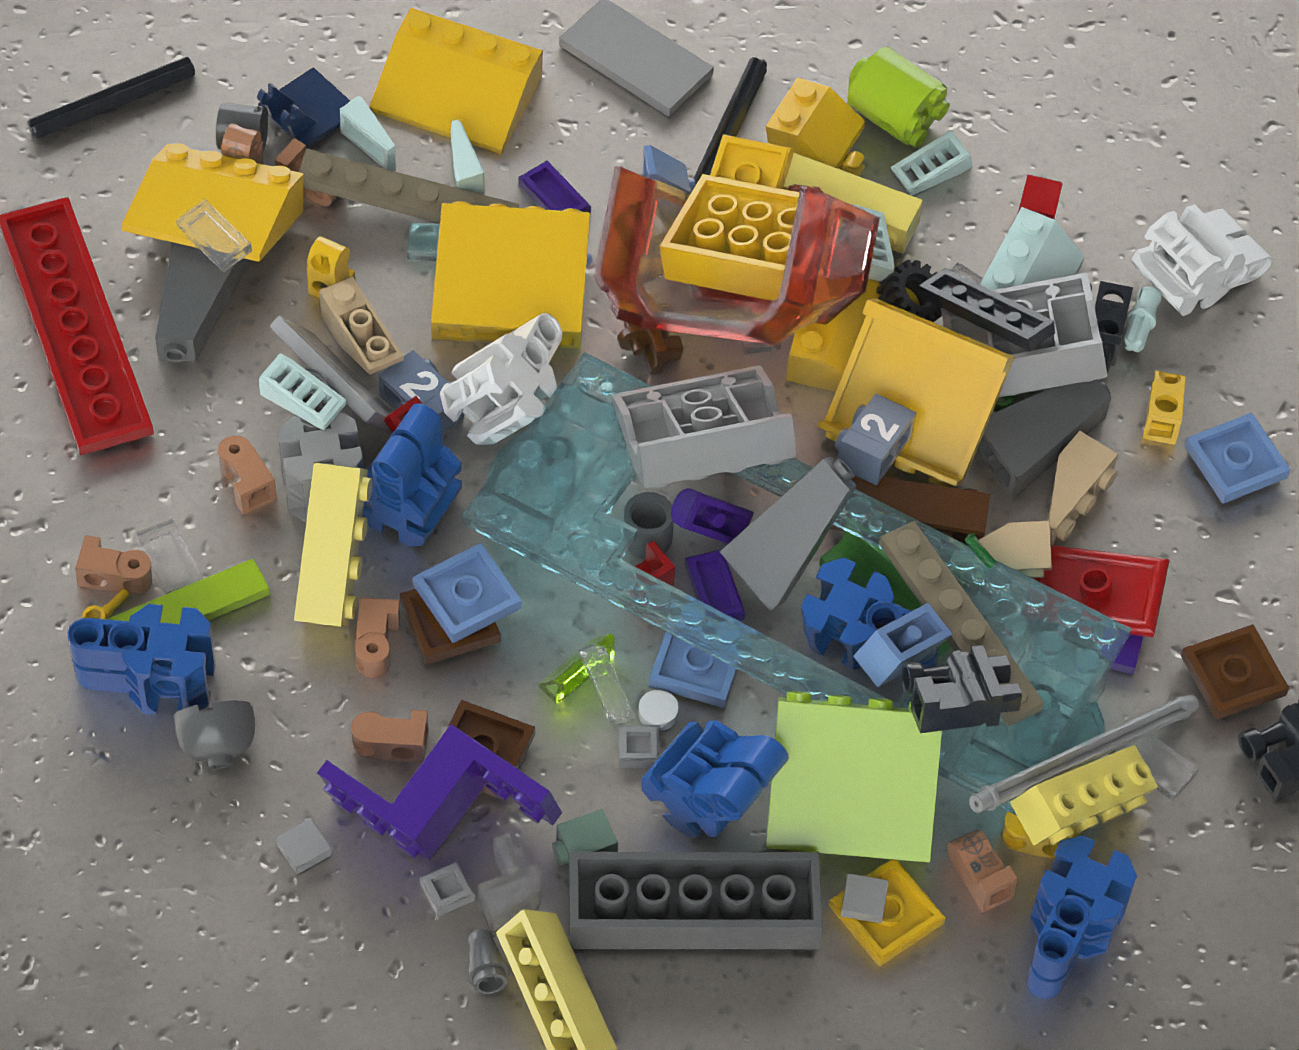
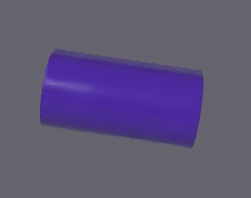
M691 488L682 490L676 496L671 510L672 520L676 525L727 544L749 526L754 514L753 511Z

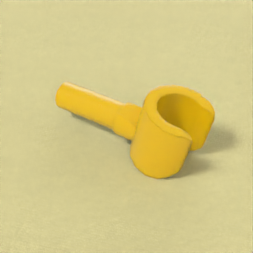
M857 151L849 152L838 169L860 176L865 168V165L862 164L864 155Z
M122 589L103 607L97 605L87 607L82 613V618L108 620L113 611L129 597V593Z

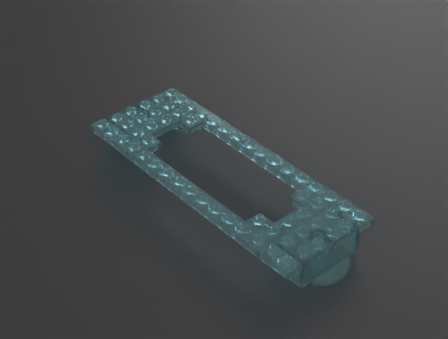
M586 352L581 355L545 403L543 415L534 418L528 426V430L513 437L497 453L488 470L487 482L462 514V524L786 695L787 691L807 692L812 694L811 700L828 701V695H844L853 697L852 704L868 705L869 698L887 699L622 560L637 539L638 529L608 513L636 476V472L614 408L612 394L652 386ZM795 458L783 460L776 465L761 464L747 467L743 471L734 474L781 497L810 472L813 467ZM856 489L854 490L834 525L881 548L879 545L881 536L915 521L1044 701L1041 711L1009 727L1000 717L999 726L987 727L984 723L975 727L942 731L938 775L976 794L984 786H991L1105 733V721L1097 701L1105 690L1111 666L1129 638L1131 628L999 561L993 567L987 569L969 546ZM904 691L897 703L893 702V707L909 708L912 695L907 696ZM1015 798L999 805V807L1017 816L1010 803Z

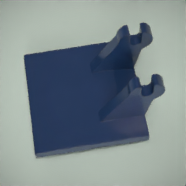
M314 67L279 90L272 83H269L267 93L260 89L257 94V99L260 101L258 106L266 107L268 117L291 139H297L305 144L306 148H309L340 127V108L350 102L342 92Z

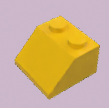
M797 78L765 127L769 144L790 147L796 154L838 169L864 129L865 120L830 86Z

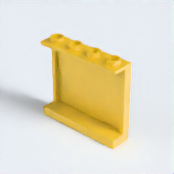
M456 201L451 204L442 203L431 313L432 339L492 343L505 334L517 330L520 326L538 315L547 313L558 321L562 329V340L558 348L581 349L590 213L572 208L557 211L545 210L538 206L511 208L503 204H491L489 206L471 205L464 201Z
M877 298L868 299L862 314L866 315L825 420L819 421L817 427L826 430L825 436L836 441L844 428L850 429L852 426L854 415L861 404L866 406L876 393L916 412L911 438L895 459L894 466L911 474H915L916 470L930 475L928 481L940 486L951 487L953 485L956 487L963 484L1015 357Z

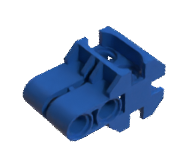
M414 404L368 468L367 477L372 478V493L370 500L364 501L362 517H367V525L380 533H383L385 530L384 524L397 530L399 542L409 547L425 544L462 489V481L455 478L462 471V462L448 447L443 445L442 420L433 409L423 404Z
M843 557L822 564L816 575V578L821 580L820 598L818 599L807 594L801 604L804 632L811 651L824 656L833 639L843 644L847 649L841 664L855 670L861 668V666L853 656L873 633L912 611L893 603L894 595L889 581L882 574L874 571L866 588L853 583L850 576L856 563ZM938 647L919 661L924 669L937 666Z
M155 604L146 605L131 615L129 621L81 618L70 625L67 632L76 680L79 685L89 690L129 693V699L142 714L157 715L160 698L179 699L177 711L194 705H199V711L209 706L211 691H208L206 676H214L216 667L211 624L197 608L189 607L182 608L180 624L161 623L163 605Z
M717 720L708 721L705 730L697 721L689 722L641 778L642 792L650 801H662L670 810V812H665L662 816L670 826L686 836L698 837L702 828L708 837H717L731 820H739L762 793V788L767 787L787 763L789 755L778 741L769 736H739L734 730Z
M1083 835L1060 841L1054 854L1055 858L1051 871L1046 869L1040 881L1030 916L1038 936L1026 978L1027 987L1033 995L1042 999H1050L1057 996L1063 989L1078 957L1087 959L1106 953L1112 940L1111 937L1115 925L1120 924L1125 914L1137 878L1129 856L1115 850L1108 865L1105 866L1088 858L1096 841Z

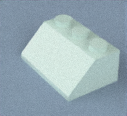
M1021 207L980 285L990 290L1076 275L1084 260V255L1056 220Z

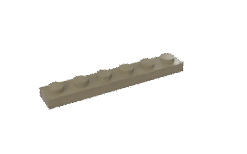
M307 148L300 168V173H304L303 188L440 223L442 203L451 204L456 201H464L471 205L489 206L491 204H503L511 208H519L520 205Z
M912 521L881 536L880 547L922 606L929 603L952 632L947 642L954 651L960 650V652L971 653V646L983 645L988 657L1007 656L1011 668L1010 682L999 685L1018 683L1022 692L1020 710L1000 714L1007 727L1041 711L1044 701L916 522Z

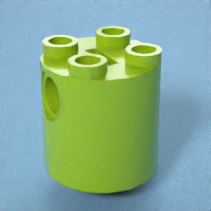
M889 46L880 48L870 57L861 58L855 64L849 76L847 104L905 145H912L915 148L920 147L927 138L928 129L934 120L940 121L943 119L950 107V103L945 100L947 86Z

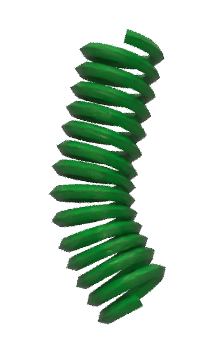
M974 534L968 535L965 542L970 546L971 550L977 554V557L987 569L993 567L997 561L981 546L982 544L978 542L979 540H977L976 536H972Z

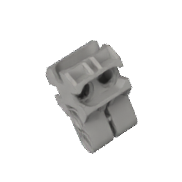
M313 367L304 368L327 385L326 378L320 370ZM294 385L292 387V394L299 386ZM309 392L302 401L306 403L313 394ZM322 400L314 410L319 413L327 402ZM340 411L323 431L294 414L279 429L283 483L286 485L288 511L302 521H307L314 463L363 469L361 447L357 445L358 431L355 419Z

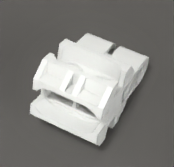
M1195 204L1186 207L1179 220L1175 211L1165 213L1149 227L1144 236L1147 240H1152L1150 245L1136 250L1131 259L1135 268L1182 316L1191 314L1198 301H1200L1202 309L1211 307L1230 288L1261 277L1273 262V258L1250 235H1246V231L1225 209L1222 208L1203 213Z
M540 314L520 326L517 330L505 334L455 365L451 373L458 380L450 384H444L440 391L444 413L455 422L458 420L461 412H463L474 423L467 436L476 445H493L540 418L545 412L546 407L540 400L545 397H552L558 388L553 368L549 365L562 340V329L558 321L550 314Z

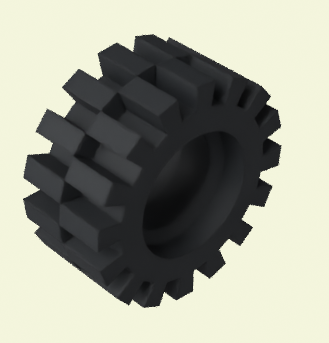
M906 260L902 264L897 265L893 273L879 282L881 285L877 287L876 293L881 296L877 299L931 322H935L942 316L941 307L920 296L919 285L937 274V271L933 274L929 272L931 266L928 264L921 267V261L914 260L911 263L910 260ZM905 287L916 295L920 306L909 298Z

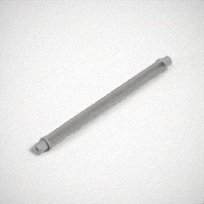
M1191 694L1185 697H1175L1171 702L1000 782L982 787L978 793L970 797V807L976 813L994 810L1000 804L1023 794L1039 783L1074 770L1178 720L1187 719L1191 713L1198 710L1199 702Z

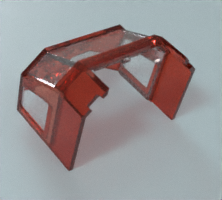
M615 166L593 279L599 289L607 295L612 304L610 308L616 319L651 330L775 345L783 342L793 332L810 324L827 325L866 292L880 217L823 193L818 186L789 185L787 190L799 192V198L780 295L776 300L770 301L665 279L660 244L689 198L690 193L661 181L647 178L623 167Z

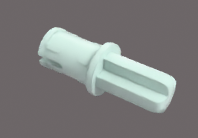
M1145 286L1143 289H1140L1134 309L1128 312V327L1124 336V348L1127 351H1142L1149 330H1152L1156 325L1155 314L1162 296L1153 287Z

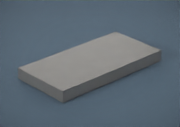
M600 0L559 37L560 47L668 117L713 76V66L610 0Z
M278 315L270 325L271 329L309 367L320 370L326 378L327 385L345 398L346 404L364 422L392 435L393 432L383 421L392 411L313 332Z

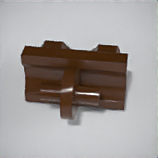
M641 298L638 302L640 307L639 314L633 320H627L624 323L625 329L619 333L617 340L621 349L632 351L635 356L644 355L650 375L660 374L664 363L681 359L683 344L680 336H662V332H671L673 329L674 316L671 307H653L650 298Z

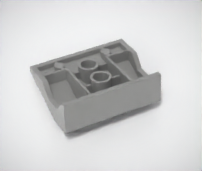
M1088 272L992 290L1055 322V334L1031 351H1027L941 308L945 328L1015 357L999 397L1013 396L1020 393L1080 382H1090L1108 377Z
M761 365L612 394L614 408L635 472L644 488H663L673 482L688 479L702 480L708 477V475L722 472L736 473L743 471L747 467L761 464L776 465L783 460L796 458L793 416L791 413H780L774 386Z

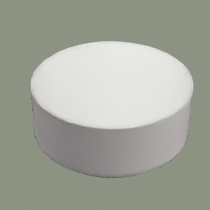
M664 690L647 692L639 702V720L643 726H659V731L668 730L677 721L678 702L671 693Z

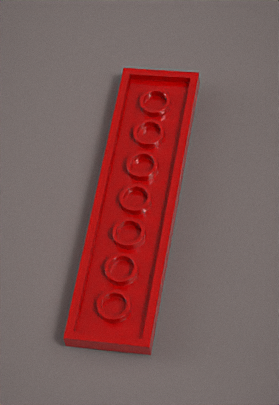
M69 197L1 214L0 231L80 456L154 435L151 419Z

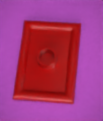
M1051 545L1052 570L1044 571V578L1031 579L1022 621L1154 638L1170 562L1169 559Z

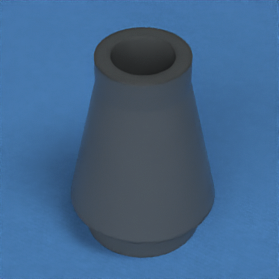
M486 929L472 932L468 937V981L478 993L493 994L499 992L507 985L510 971L494 942L492 932Z

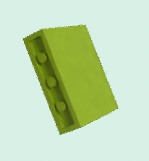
M787 691V698L778 697L775 740L786 749L789 759L771 781L765 839L766 848L930 862L942 731L920 734L910 709L911 702L909 708L893 707V700L869 698L868 705L852 704L853 697L844 695H828V701L811 700V693Z

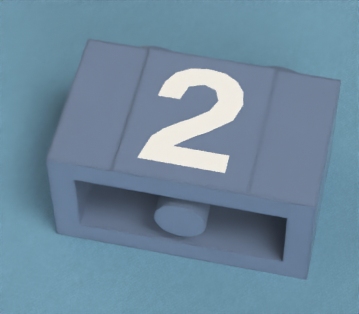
M414 350L404 356V361L388 367L379 374L380 397L394 410L414 396H417L423 405L433 409L442 420L443 433L464 418V413L461 412L458 420L453 422L444 413L440 391L444 384L452 382H448L443 378L429 359L421 358Z
M875 393L866 406L863 404L859 406L850 429L844 428L840 432L835 443V449L839 450L837 459H841L855 476L877 486L910 440L916 412Z

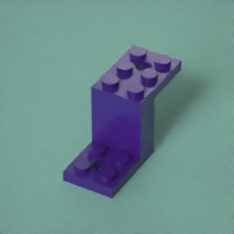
M451 724L392 804L328 760L325 761L317 772L326 784L323 790L332 797V802L349 814L356 809L355 812L364 819L363 823L381 836H384L387 831V834L396 841L395 845L414 859L418 854H421L429 861L433 858L486 784H488L486 788L503 801H506L510 796L520 805L519 810L536 823L544 819L553 826L562 814L560 807L548 789Z

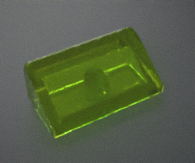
M609 633L591 640L539 682V688L556 704L560 703L614 659L615 636Z

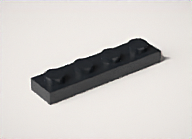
M944 268L919 285L921 298L1027 351H1031L1055 334V322L947 268Z

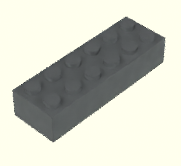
M570 852L569 943L572 949H819L822 933L819 852Z

